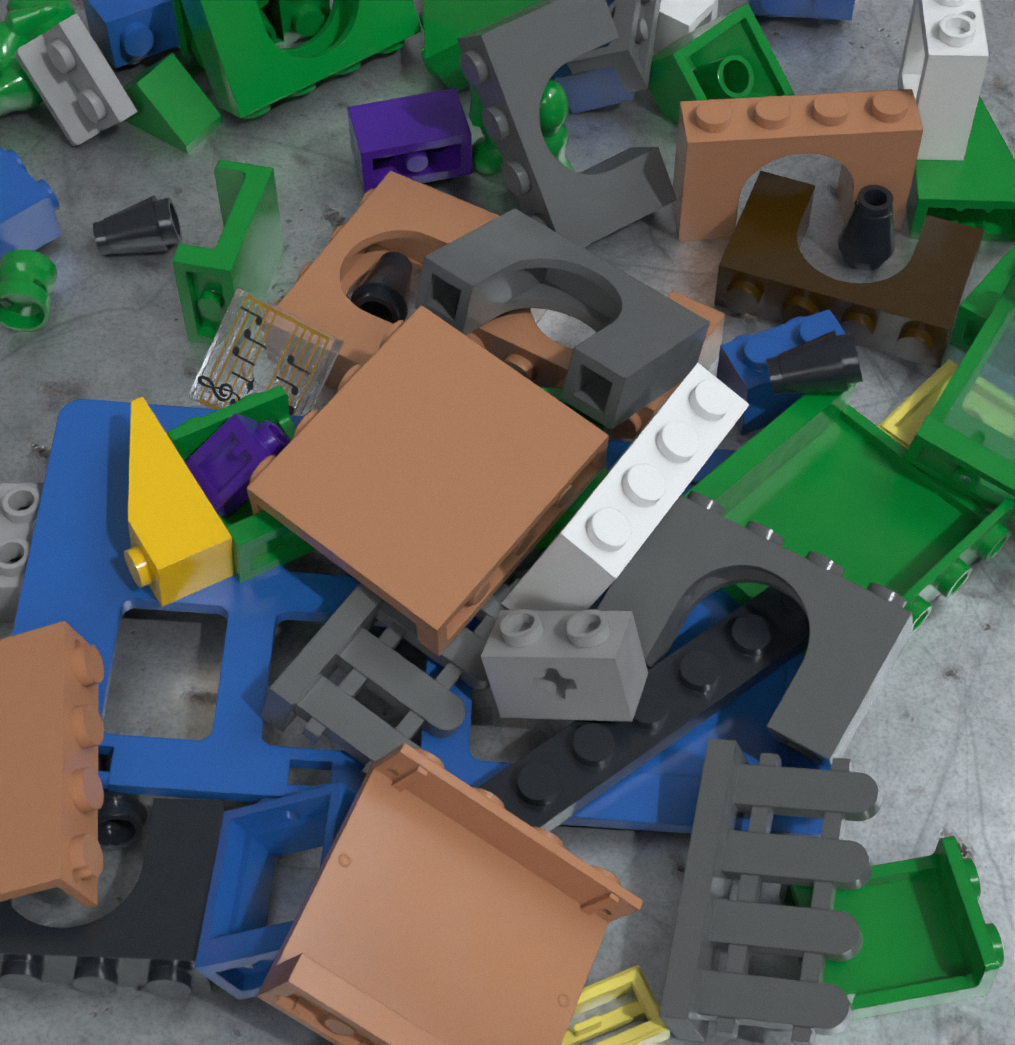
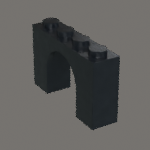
M154 798L144 862L139 879L128 897L117 908L96 921L75 927H48L32 922L20 915L13 908V899L1 901L0 983L9 989L26 992L40 990L44 987V984L73 985L76 989L91 994H110L115 992L117 987L147 988L151 993L164 997H182L188 995L191 990H212L213 982L195 970L194 966L223 814L227 811L225 801Z

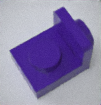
M234 413L185 464L216 513L229 517L249 498L247 487L257 466L268 456L274 455L277 457L291 441L277 425L269 420H264L260 423Z

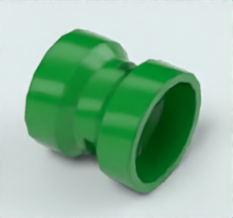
M16 249L7 252L1 257L0 324L2 326L19 332H32L41 329L47 324L52 306L50 295L54 291L58 274L56 265L50 258L40 252L29 249Z

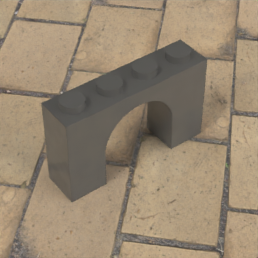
M541 0L457 38L462 51L460 64L466 79L477 90L484 108L481 113L484 128L490 138L497 142L505 163L502 168L504 180L510 191L518 197L524 214L584 248L676 201L677 198L659 147H631L581 172L568 169L552 155L544 141L539 119L541 98L549 79L565 63L619 38L606 0Z
M515 208L424 256L414 307L418 309L421 305L464 335L469 334L505 312L523 308L557 311L582 321L596 333L573 348L560 399L610 430L685 379L698 363L710 325L708 320Z
M690 491L687 498L680 495L623 571L611 584L597 610L633 612L647 670H649L665 658L692 610L712 592L737 583H758L771 586L788 595L800 606L809 620V644L805 658L767 724V728L774 740L831 770L832 759L843 757L913 631L912 612L904 609L907 603L906 600L896 592L880 584L870 582L865 589L843 578L845 570L833 560L819 553L809 551L804 558L782 547L784 539L760 523L749 521L746 527H743L723 517L725 513L724 508L703 494Z

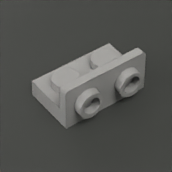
M77 13L15 51V57L72 146L84 143L101 131L122 122L138 112Z

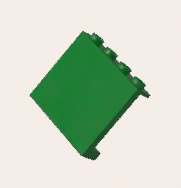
M856 383L848 385L849 391L804 394L683 495L687 498L690 491H695L709 497L724 508L725 513L723 517L743 527H746L749 521H754L770 528L784 539L782 547L804 558L809 551H813L833 560L845 570L843 578L865 589L870 582H873L896 592L907 602L904 609L912 612L913 631L911 634L928 617L933 608L930 603L940 593L948 599L961 588L972 572L970 565L979 556L987 562L1004 546L1011 535V531L1005 525L1015 506V501L1008 497L990 514L967 495L903 460L907 449L849 405ZM737 583L721 589L742 606L769 586L758 583ZM807 649L801 652V654L805 656Z

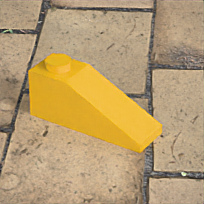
M142 396L131 401L128 525L131 548L124 551V558L135 583L140 588L149 585L163 607L233 576L232 536Z

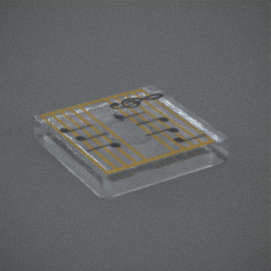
M237 287L187 397L208 409H222L237 403L246 395L261 393L276 386H282L289 396V415L306 416L313 410L344 341L267 300Z

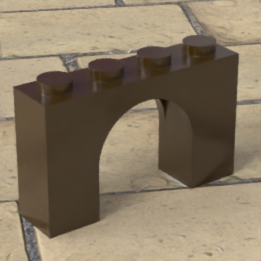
M760 171L720 261L714 305L780 324H785L796 317H807L830 309L845 333H853L855 346H862L901 357L911 362L940 368L954 329L959 306L964 300L975 268L984 230L927 215L913 256L903 270L888 279L873 283L840 281L815 269L807 262L799 249L809 226L815 185Z

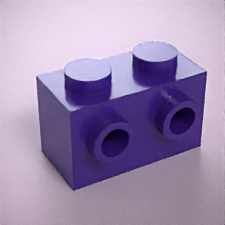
M456 88L347 107L351 150L364 194L372 188L375 189L390 171L419 183L473 174L472 134Z

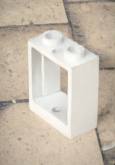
M981 0L913 1L897 83L898 90H913L923 126L917 160H964L989 59Z

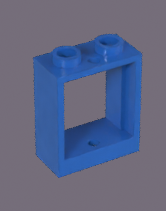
M342 782L335 784L325 783L316 786L312 790L280 798H266L259 800L256 804L224 812L194 969L236 999L242 1000L257 996L294 922L289 921L266 926L277 857L323 846L321 867L356 797V794Z

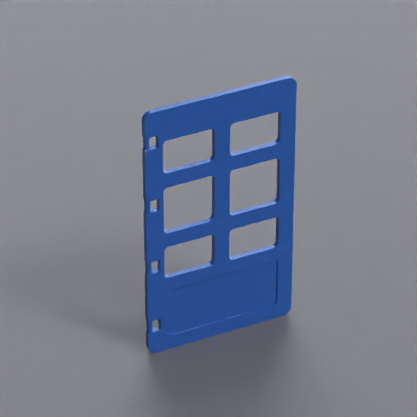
M78 399L66 404L59 412L12 636L66 621L90 645H95L104 665V679L99 683L98 710L103 722L121 619L127 610L140 608L219 614L228 620L211 734L203 740L118 735L109 734L104 731L103 742L98 745V754L112 755L110 772L98 771L103 789L126 794L256 803L266 798H280L314 789L316 786L288 784L290 768L330 770V783L342 782L357 795L363 779L359 776L365 767L364 764L346 751L269 745L262 739L264 718L261 717L268 694L276 626L284 620L327 622L360 582L352 576L292 572L287 570L284 565H281L242 583H239L236 576L233 575L162 607L149 585L140 588L135 583L124 558V551L131 548L128 525L131 402ZM148 404L166 434L169 430L178 427L190 418L203 417L220 410ZM289 415L296 428L305 417ZM608 440L606 457L608 471L631 442ZM715 449L681 495L686 494L737 450ZM610 586L588 609L597 610ZM721 588L706 596L696 605L686 619L665 658L741 605ZM474 616L465 627L474 632L482 621ZM379 620L374 624V626L388 627ZM801 653L566 819L561 825L691 834L708 738L736 740L747 762L751 765H759L761 753L779 754L782 760L781 767L829 770L774 740L767 728V724L805 656ZM427 656L426 674L435 680L444 667ZM459 679L450 690L461 699L465 706V718L459 730L450 737L438 738L422 728L420 748L438 757L444 764L445 770L471 787L478 788L513 763L481 761L471 755L469 746L473 688ZM773 814L770 834L821 838L824 819ZM743 817L741 831L748 832L750 817Z

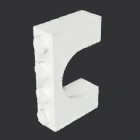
M697 363L609 469L606 477L538 557L502 604L509 610H587L623 571L749 404L702 365Z

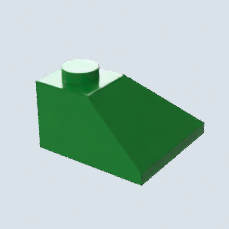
M748 3L736 7L675 40L652 56L648 89L662 115L677 125L681 101L795 95Z

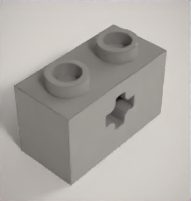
M595 609L500 610L481 655L500 718L633 721L648 676L632 611H600Z

